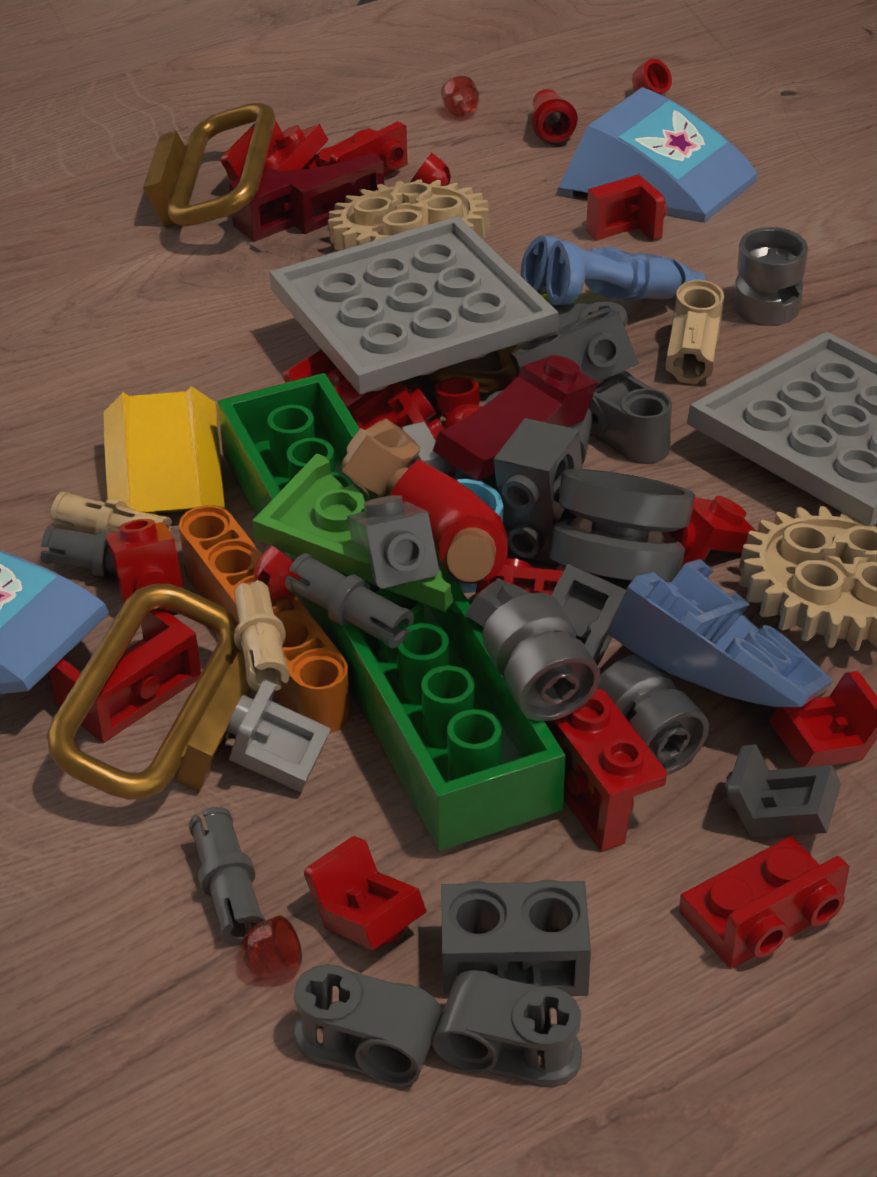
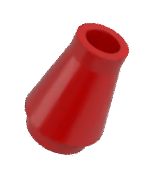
M543 89L534 96L532 127L535 134L541 140L548 143H559L568 139L575 131L578 122L577 112L573 105L559 97L551 89Z

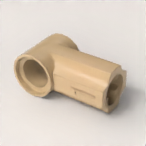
M691 280L680 285L676 292L674 319L665 368L666 371L676 377L679 383L697 385L699 380L712 375L716 346L720 334L724 293L718 285L709 281Z

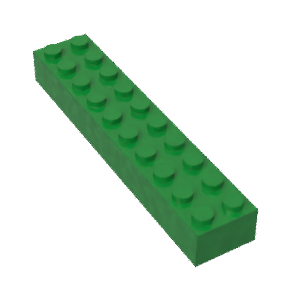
M325 373L217 400L223 455L256 516L316 453L325 456L330 461L331 474L344 487L353 484L363 494L365 502L370 500L367 493L342 472V462L348 453L346 447L360 428ZM435 549L442 578L451 585V594L453 595V602L445 612L370 584V590L402 608L411 610L414 614L412 625L408 626L401 621L398 624L410 632L405 640L394 649L389 648L384 642L352 624L347 626L337 624L330 620L328 610L301 595L300 597L310 615L344 656L348 664L349 687L438 851L562 811L564 802L565 754L544 721L526 718L519 709L505 684V678L497 670L483 645L482 631L484 627L465 615L471 604L455 579L443 568L439 554ZM280 550L293 561H295V559L299 557L286 551Z

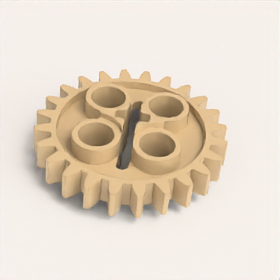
M422 180L405 184L402 181H397L395 187L379 184L376 191L361 189L360 196L347 195L345 197L346 203H336L335 210L329 211L328 219L330 242L334 243L336 251L455 216H459L483 240H485V233L490 231L488 200H483V194L473 193L472 187L459 189L458 183L441 186V180H436L431 184L423 183Z
M820 506L818 516H812L802 507H797L794 519L782 512H777L774 523L761 520L757 532L749 531L746 544L743 545L738 569L741 571L739 585L748 588L746 596L748 602H762L759 613L762 617L781 616L778 628L783 631L798 626L802 628L801 639L804 641H808L815 634L823 635L825 643L829 648H833L838 639H846L854 651H859L862 640H868L877 648V527L874 525L871 527L865 526L844 513H841L840 517L832 516L825 506Z

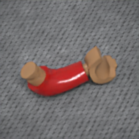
M385 418L366 430L361 428L358 430L346 447L348 453L342 462V472L362 488L370 500L388 495L402 496L403 502H409L428 511L435 549L439 553L443 568L454 579L463 583L480 584L495 577L502 570L508 554V536L501 517L470 489L421 459L410 466L420 452V446L406 432Z

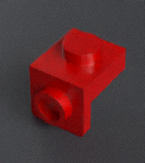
M640 174L588 189L586 231L596 241L637 228L652 241L662 238L663 221L667 214L666 201L662 193L656 190Z
M716 496L714 500L695 497L690 525L675 532L663 533L673 536L684 546L683 567L688 562L699 559L704 561L711 549L742 554L743 545L746 544L749 531L756 530L744 519L746 512L740 505L728 498Z
M152 519L132 520L122 524L119 527V532L110 533L105 536L108 549L113 557L122 605L136 590L151 584H171L184 588L175 540L164 522L155 523Z
M846 672L830 696L814 698L802 707H777L769 722L801 768L862 761L877 740V695L860 672Z
M352 836L307 866L304 870V877L325 929L372 951L378 946L395 941L402 935L405 927L427 912L419 888L377 871L368 844L362 838Z

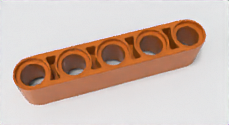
M214 505L195 507L187 511L180 518L179 522L184 570L202 597L217 603L229 611L239 623L234 591L242 582L249 585L254 583L253 569L262 553L227 510ZM294 594L287 599H271L274 616L280 619L285 627L286 635L282 648L290 673L288 682L280 681L282 688L274 691V694L285 708L331 728L330 733L336 732L344 727L350 719L348 664L344 656Z

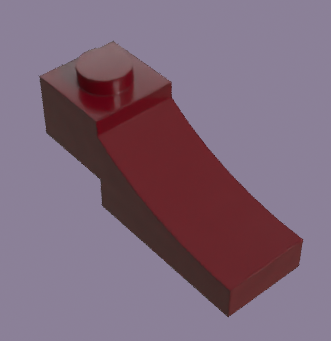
M372 152L344 162L293 171H274L272 168L264 169L259 189L253 200L244 208L232 214L233 226L253 242L293 226L297 227L304 234L329 225V211L335 210L336 203H346L345 197L347 195L360 196L361 189L376 191L378 190L377 185H384V162ZM240 179L229 183L230 192L238 186Z
M551 355L523 365L519 375L494 399L467 418L440 430L433 452L475 480L484 479L495 474V456L525 418L564 427H570L583 422L598 382L581 372L576 362L559 355Z

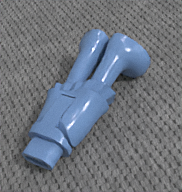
M546 235L538 236L530 243L524 253L520 272L521 277L540 295L547 293L548 299L553 305L561 306L570 305L579 298L584 280L585 285L593 294H602L606 298H616L625 301L676 300V292L683 283L691 280L706 281L703 273L689 269L685 264L668 257L647 253H628L614 246L591 248L589 251L571 242Z

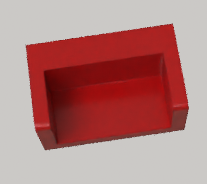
M155 609L146 615L141 624L143 639L125 650L81 723L82 727L103 744L195 683L201 675L196 632L165 609ZM64 658L49 671L55 703L59 708L81 674L78 669Z

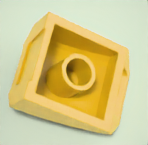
M192 386L187 391L135 396H129L123 392L103 412L108 499L123 501L127 508L148 514L185 512L203 505L225 508L220 438L215 401Z

